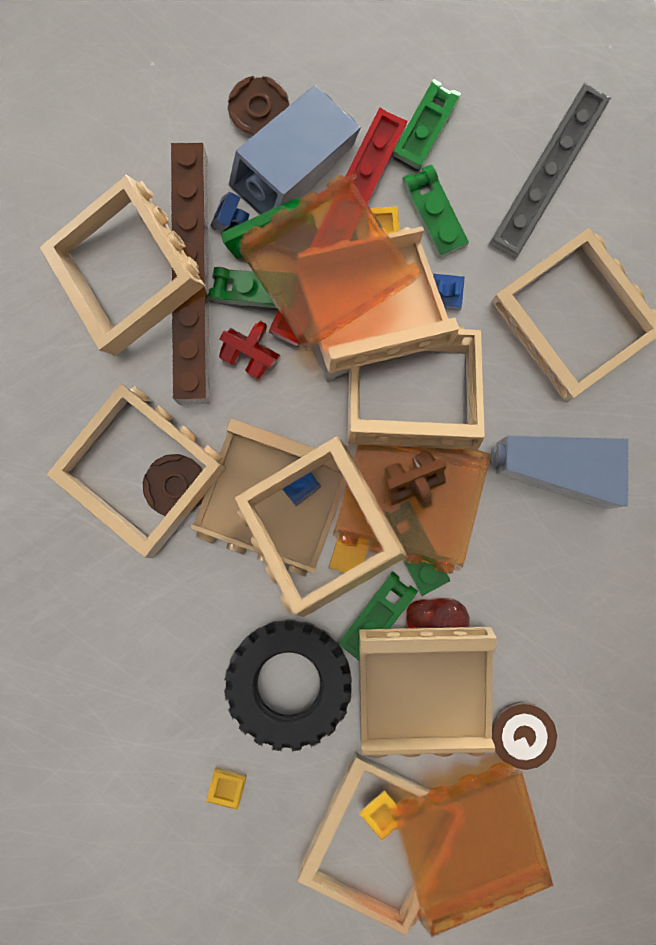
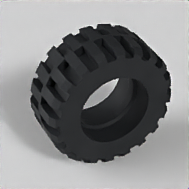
M290 619L279 622L274 621L250 633L234 651L224 679L226 681V688L224 690L225 701L229 703L230 708L228 711L232 719L236 718L240 724L238 728L244 735L249 733L254 737L253 742L261 746L264 743L273 746L272 750L282 751V748H291L292 752L300 751L303 746L310 744L313 747L321 743V739L326 735L329 737L336 730L337 724L343 721L352 696L351 672L342 648L329 633L306 621L299 622ZM282 653H296L304 656L315 666L320 678V690L315 702L307 710L295 715H284L271 710L263 702L258 691V676L261 668L269 659Z

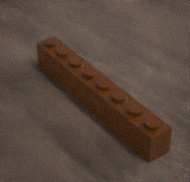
M171 143L172 231L176 232L185 244L183 251L186 256L191 257L199 266L198 271L200 273L198 275L205 285L172 312L173 400L177 404H210L209 300L207 298L209 292L207 154L203 143ZM172 268V280H174L177 274Z

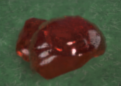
M452 598L417 600L412 602L406 610V620L409 629L469 627L470 624L467 608L460 601Z

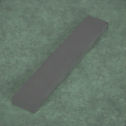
M586 83L582 85L489 244L517 259L611 97Z

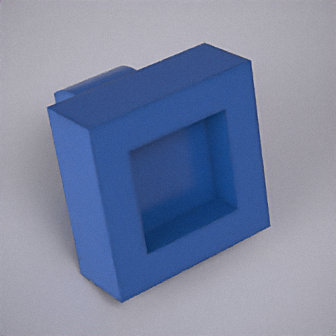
M231 192L225 194L220 200L210 226L223 231L230 224L235 227L247 221L250 214L237 208L241 197Z
M433 274L444 308L460 311L462 308L465 277Z

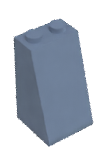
M314 85L236 150L228 185L259 214L265 213L292 199H302L354 146L361 127L352 116L342 111L328 94L323 93Z
M506 436L496 443V447H492L491 465L496 467L497 475L603 509L628 506V439Z

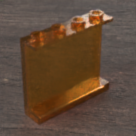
M355 172L345 178L343 175L335 177L326 185L327 189L319 194L315 192L307 194L299 201L298 207L291 211H288V209L281 210L271 218L270 224L262 229L260 226L253 227L243 235L244 240L241 241V254L306 351L414 283L421 274L415 262L410 265L406 263L354 185L357 177Z
M358 445L354 460L408 556L403 561L416 565H421L422 561L434 564L435 570L452 574L453 570L459 571L464 566L491 454L479 450ZM426 450L430 452L435 460L443 459L446 464V469L444 470L446 483L431 489L433 495V505L431 507L423 509L415 496L391 505L387 495L384 470L387 466L401 463L405 473L414 470L413 458ZM347 484L333 536L338 537V542L352 547H357L358 543L370 546L371 552L378 554L384 551Z
M496 763L489 767V771L479 775H465L459 779L458 783L448 787H434L428 791L427 795L417 799H403L397 803L396 807L388 809L389 815L396 821L421 909L417 912L420 924L431 937L554 886L523 773L509 763Z

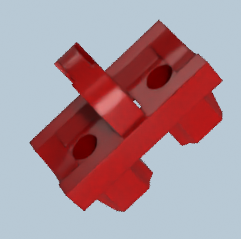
M262 321L254 324L248 337L230 328L228 331L224 330L219 340L223 341L219 358L234 365L243 352L251 357L245 371L257 379L263 377L269 367L278 362L281 355L260 344L267 330L266 323Z

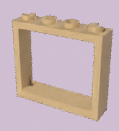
M128 175L121 178L39 247L98 349L115 356L205 286L198 275L200 273L198 271L199 266L191 257H187L183 251L185 247L183 240L176 232L169 229L167 225L169 222L168 216L158 205L155 206L151 200L154 196L152 191L145 186L142 180L137 182ZM132 201L177 274V277L113 327L70 252Z
M590 228L583 231L501 290L491 301L566 403L656 339V310L650 309L644 301L645 297L642 290L636 284H632L625 276L623 265L620 261L610 256L602 237L597 233H593ZM582 247L646 334L583 380L577 382L513 295Z
M464 326L459 327L453 344L425 350L466 353L468 424L360 420V366L349 368L348 444L478 450L485 438L481 330L464 329Z
M120 384L46 475L144 558L153 559L224 472L226 467L219 462L222 456L208 445L205 449H202L194 442L198 437L184 425L180 429L175 427L170 422L173 416L159 405L153 409L147 404L146 401L149 396L135 385L129 389ZM127 402L206 465L204 470L149 537L145 536L70 473Z
M337 436L235 497L239 506L236 510L237 515L245 526L250 527L254 535L251 537V542L255 550L260 555H264L268 563L265 569L269 578L274 584H279L283 595L280 596L282 604L289 613L293 612L294 615L305 617L408 557L346 444ZM334 458L384 551L301 598L254 506Z
M355 752L299 868L297 882L407 936L411 925L415 926L417 920L420 921L423 908L420 906L425 895L430 896L436 886L437 877L435 874L439 865L444 866L450 856L451 846H449L453 835H458L462 830L461 825L465 818L463 816L464 810L460 803ZM364 771L446 810L400 911L318 871Z

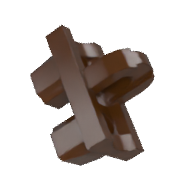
M426 450L413 458L414 470L405 473L401 463L387 466L384 470L387 495L391 505L415 496L423 509L431 507L433 505L431 489L446 483L444 474L446 464L443 459L435 460L430 452Z

